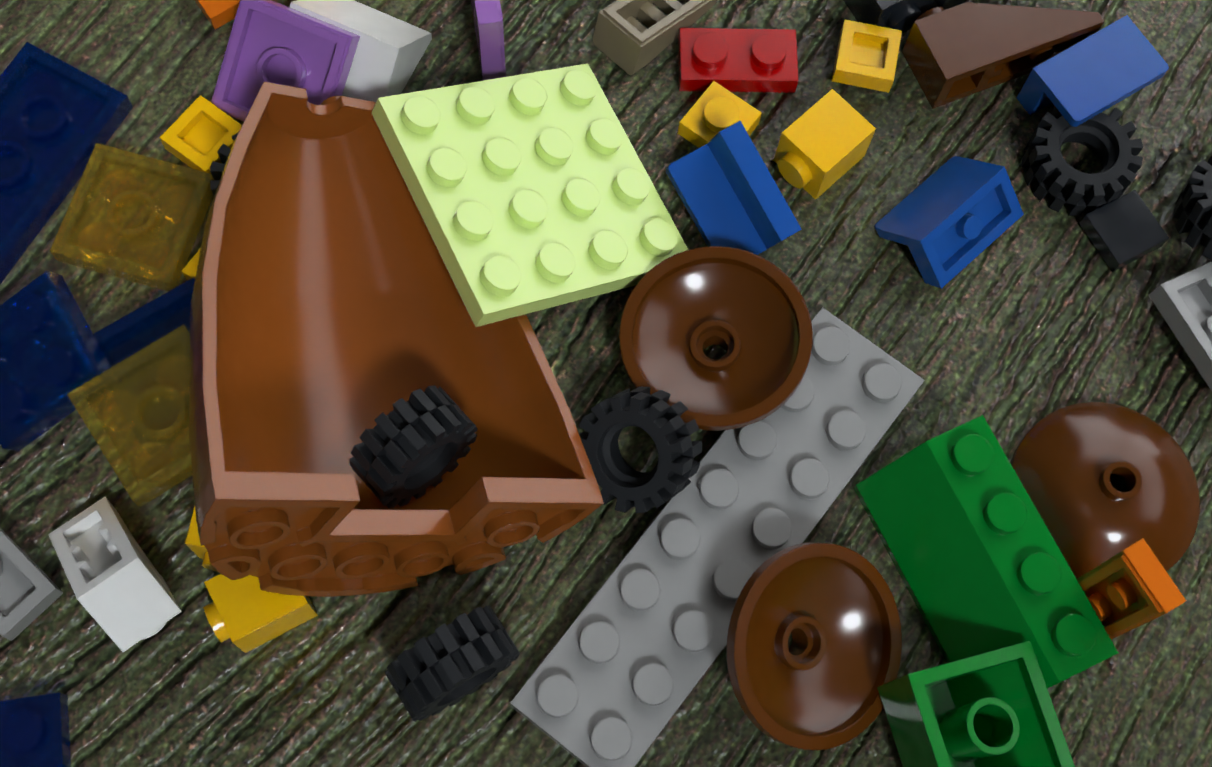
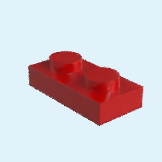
M680 28L678 37L679 91L705 92L710 84L715 81L730 92L795 93L799 81L796 29Z

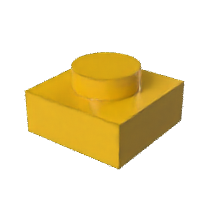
M844 19L840 31L832 82L889 93L895 78L902 30Z
M713 81L679 122L677 134L700 148L706 145L720 131L741 121L750 136L759 125L762 112Z
M200 95L159 138L168 152L210 182L213 180L210 172L212 161L222 163L217 151L223 144L230 149L232 148L234 143L232 136L240 131L242 125Z

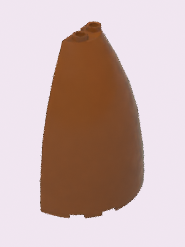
M263 82L229 153L206 220L191 299L189 441L198 533L201 546L204 545L208 551L210 565L231 580L244 578L248 575L258 577L261 590L272 593L317 597L381 593L418 586L416 577L432 574L450 565H454L457 574L463 575L506 560L504 547L519 544L537 535L539 541L544 543L589 516L604 504L603 498L570 409L527 315L475 327L373 118L372 110L376 102L346 96H333L324 100L320 105H315L308 102L306 89L270 82ZM435 385L437 389L441 387L476 425V440L468 445L471 450L466 457L457 459L459 465L452 473L447 471L442 475L443 481L435 488L431 484L426 488L425 495L417 500L412 496L407 505L400 507L397 504L394 508H388L380 502L350 466L349 459L353 457L351 451L354 445L363 442L359 437L365 429H373L377 425L374 420L382 412L388 415L394 410L393 403L401 398L408 401L411 392L421 389L424 392L428 386Z

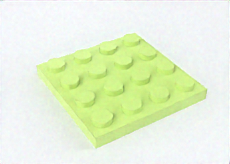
M588 63L380 97L376 101L372 110L373 118L475 327L635 286L656 265L673 255L688 250Z

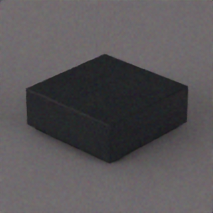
M1136 190L1086 214L1079 223L1112 272L1162 247L1169 239Z

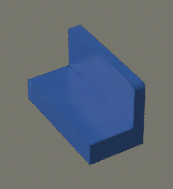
M1128 15L1034 67L1019 92L1017 100L1030 116L1053 103L1069 125L1077 127L1162 78L1169 69V66Z
M741 121L720 131L706 145L674 161L666 168V174L708 247L738 248L759 255L802 230Z
M954 156L880 219L874 227L880 238L907 245L924 282L942 289L1024 214L1005 166Z

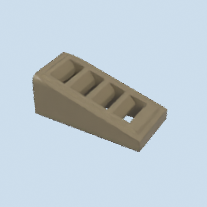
M616 0L599 11L592 40L594 45L627 74L633 75L679 37L680 28H689L714 6L717 0H684L687 2L684 5L677 0ZM653 3L656 6H658L662 11H664L667 14V16L664 13H662L658 8H656L653 5ZM636 18L640 19L649 28L647 29Z

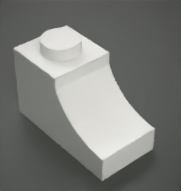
M103 497L48 534L77 600L122 652H125L140 640L154 636L166 625L167 621L182 612L165 580L145 555L120 514L106 497Z

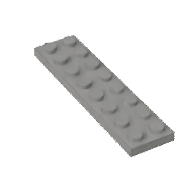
M823 307L811 321L813 338L810 361L806 373L794 394L785 404L768 417L745 427L724 431L701 460L697 473L689 478L691 483L671 498L510 702L513 709L584 766H636L727 645L731 615L740 592L748 579L771 556L785 548L802 544L925 381Z

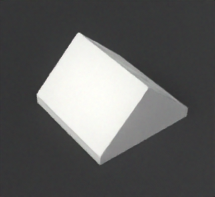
M296 0L290 3V8L360 36L342 96L376 102L380 97L401 94L432 40L430 32L355 0Z

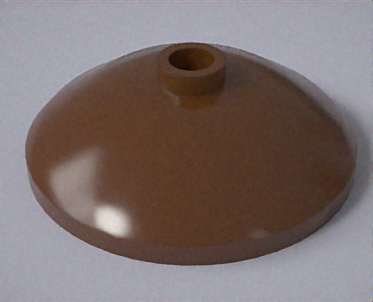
M710 246L690 249L673 255L656 265L638 282L626 302L620 323L619 339L623 365L635 389L638 387H650V395L659 390L671 394L667 402L668 405L672 406L681 401L688 408L680 416L685 424L695 419L699 429L720 431L741 428L756 423L777 411L788 401L806 373L811 356L813 331L810 314L804 298L796 285L781 269L761 256L745 250ZM711 345H719L727 353L723 358L713 360L704 354V350Z
M1086 402L1069 405L1041 419L1023 437L1010 462L1076 579L1144 538L1166 571L1180 560L1190 546L1197 529L1200 514L1199 489L1194 471L1187 456L1173 437L1145 415L1127 407L1104 402ZM1110 474H1117L1124 479L1127 486L1126 492H1120L1112 486Z
M818 542L797 544L771 556L756 569L746 582L735 603L727 635L728 672L732 688L742 710L749 720L766 736L784 745L803 750H825L840 746L857 737L868 728L884 708L877 687L897 679L901 661V623L889 586L878 570L867 559L849 548L836 544ZM790 633H791V634H792V644H791L790 648L788 649V639H789V636H790Z

